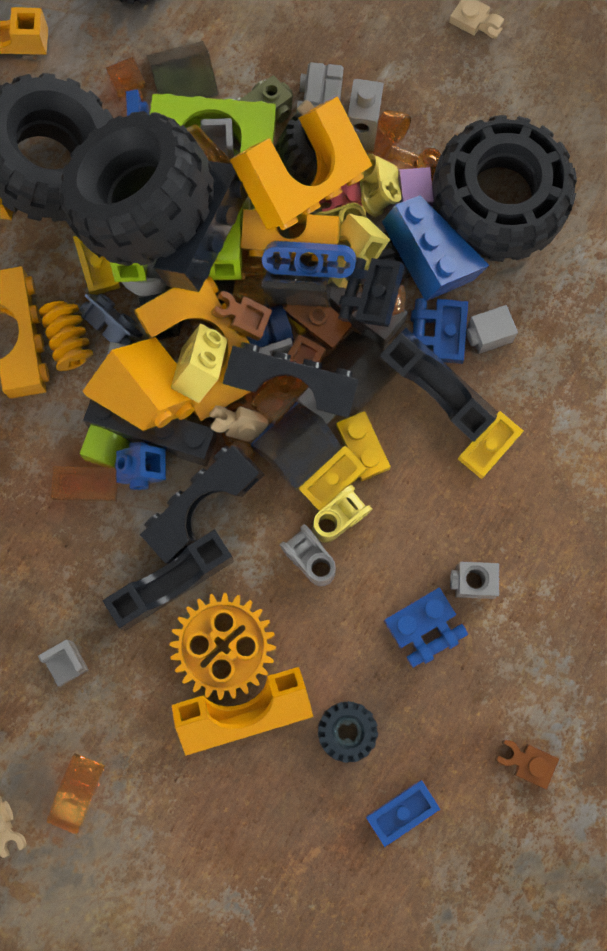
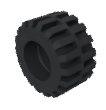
M296 113L288 122L274 147L292 178L303 185L310 186L317 173V157L298 119L302 115Z

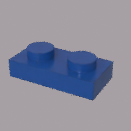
M419 780L367 815L366 819L383 846L386 847L439 811L440 807L423 781Z

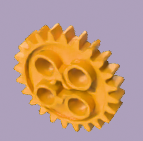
M223 593L221 602H217L214 595L210 594V604L205 605L199 598L197 599L198 610L195 611L188 606L186 609L190 617L188 619L183 617L177 618L183 625V628L172 629V632L179 636V641L170 642L169 646L177 648L179 652L170 658L174 661H181L182 664L175 669V672L182 673L186 671L187 675L182 681L184 684L195 681L193 692L197 693L202 687H205L206 698H209L213 691H217L218 699L223 700L225 691H229L231 697L236 699L237 689L239 688L245 694H249L248 683L251 682L258 687L260 686L256 678L258 673L268 676L269 673L263 668L264 663H274V660L267 656V652L276 650V646L267 644V640L275 637V633L265 632L264 629L271 622L270 620L259 621L263 610L258 609L252 613L253 602L251 600L242 606L240 605V595H237L233 602H229L227 593ZM221 615H229L233 618V626L226 632L218 631L215 626L217 618ZM240 626H245V631L229 643L228 646L231 651L228 654L221 651L206 667H201L202 661L218 649L217 640L221 639L225 642ZM197 637H205L209 642L208 650L200 655L194 654L191 648L192 642ZM245 638L253 640L256 646L253 654L249 656H242L237 651L238 643ZM219 661H227L231 665V673L225 679H218L213 673V668Z

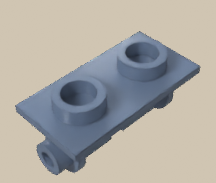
M101 293L99 295L85 294V297L91 302L87 301L80 307L82 317L97 331H100L106 323L108 327L102 335L109 342L130 345L132 344L131 337H141L143 335L135 328L137 323L131 317L124 313L120 314L113 308L115 303L109 297Z

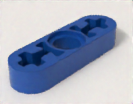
M273 241L264 250L262 264L272 274L346 278L355 269L356 254L353 249L346 245ZM274 252H280L281 263H275V259L272 257ZM292 252H296L294 258V265L290 264L292 258H290ZM307 252L313 253L317 256L318 263L312 267L305 266L301 262L300 256ZM324 254H328L327 267H322ZM338 256H344L346 261L344 267H338Z

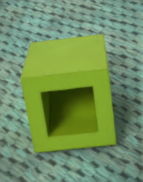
M90 424L80 455L87 462L116 470V451L129 448L131 442L112 431Z

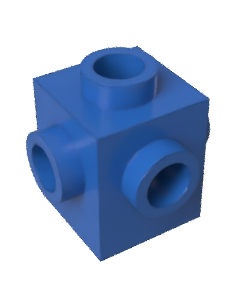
M134 442L129 444V448L116 451V482L129 484L130 489L145 490L149 489V484L166 480L165 449L148 446V443Z

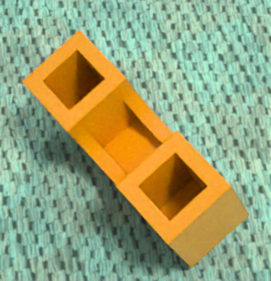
M11 7V19L0 20V54L47 55L48 26L42 8Z
M244 209L241 249L249 251V257L262 258L266 246L273 241L339 245L341 219L339 216L307 214L304 232L297 238L287 239L280 235L278 227L267 230L257 210ZM292 252L290 257L292 260H294L296 252ZM310 252L302 254L311 256L312 262H318L315 254ZM324 254L323 263H328V254Z

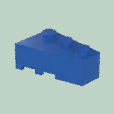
M421 195L396 204L382 221L385 230L425 301L474 281L489 266Z

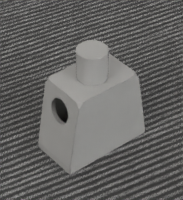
M354 79L348 118L364 150L374 151L384 84ZM364 123L368 125L367 130L357 129V124Z

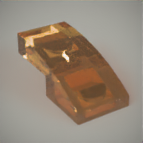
M242 249V279L236 280L232 295L237 303L245 296L264 306L270 272L264 268L262 258L249 257V251Z
M74 753L61 781L46 822L77 835L83 825L91 799L97 791L105 765Z

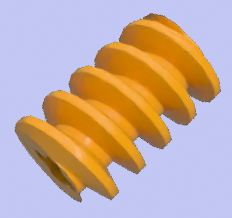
M64 301L50 302L44 304L39 309V314L43 317L42 324L46 328L45 334L50 339L49 347L53 350L52 357L57 362L56 369L58 371H69L78 368L86 362V359L93 355L92 350L82 349L90 343L88 338H79L86 333L85 327H75L83 321L81 316L73 315L78 312V305L68 304Z

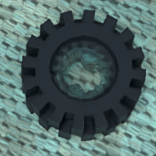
M349 701L331 706L323 714L318 725V738L324 751L333 759L345 763L357 762L367 757L370 751L374 749L376 739L378 738V725L372 716L373 714L365 706ZM344 723L346 726H349L352 723L355 725L357 735L354 740L346 738L343 741L339 737L338 729L341 724Z

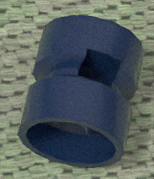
M282 304L269 307L272 312L260 340L256 341L246 336L250 344L260 348L289 338L294 342L289 320Z

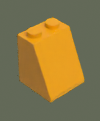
M156 337L111 350L83 389V393L87 397L143 431L155 426L162 428L176 418H179V420L185 419L195 410L193 405L196 403L194 400L171 388L177 363Z

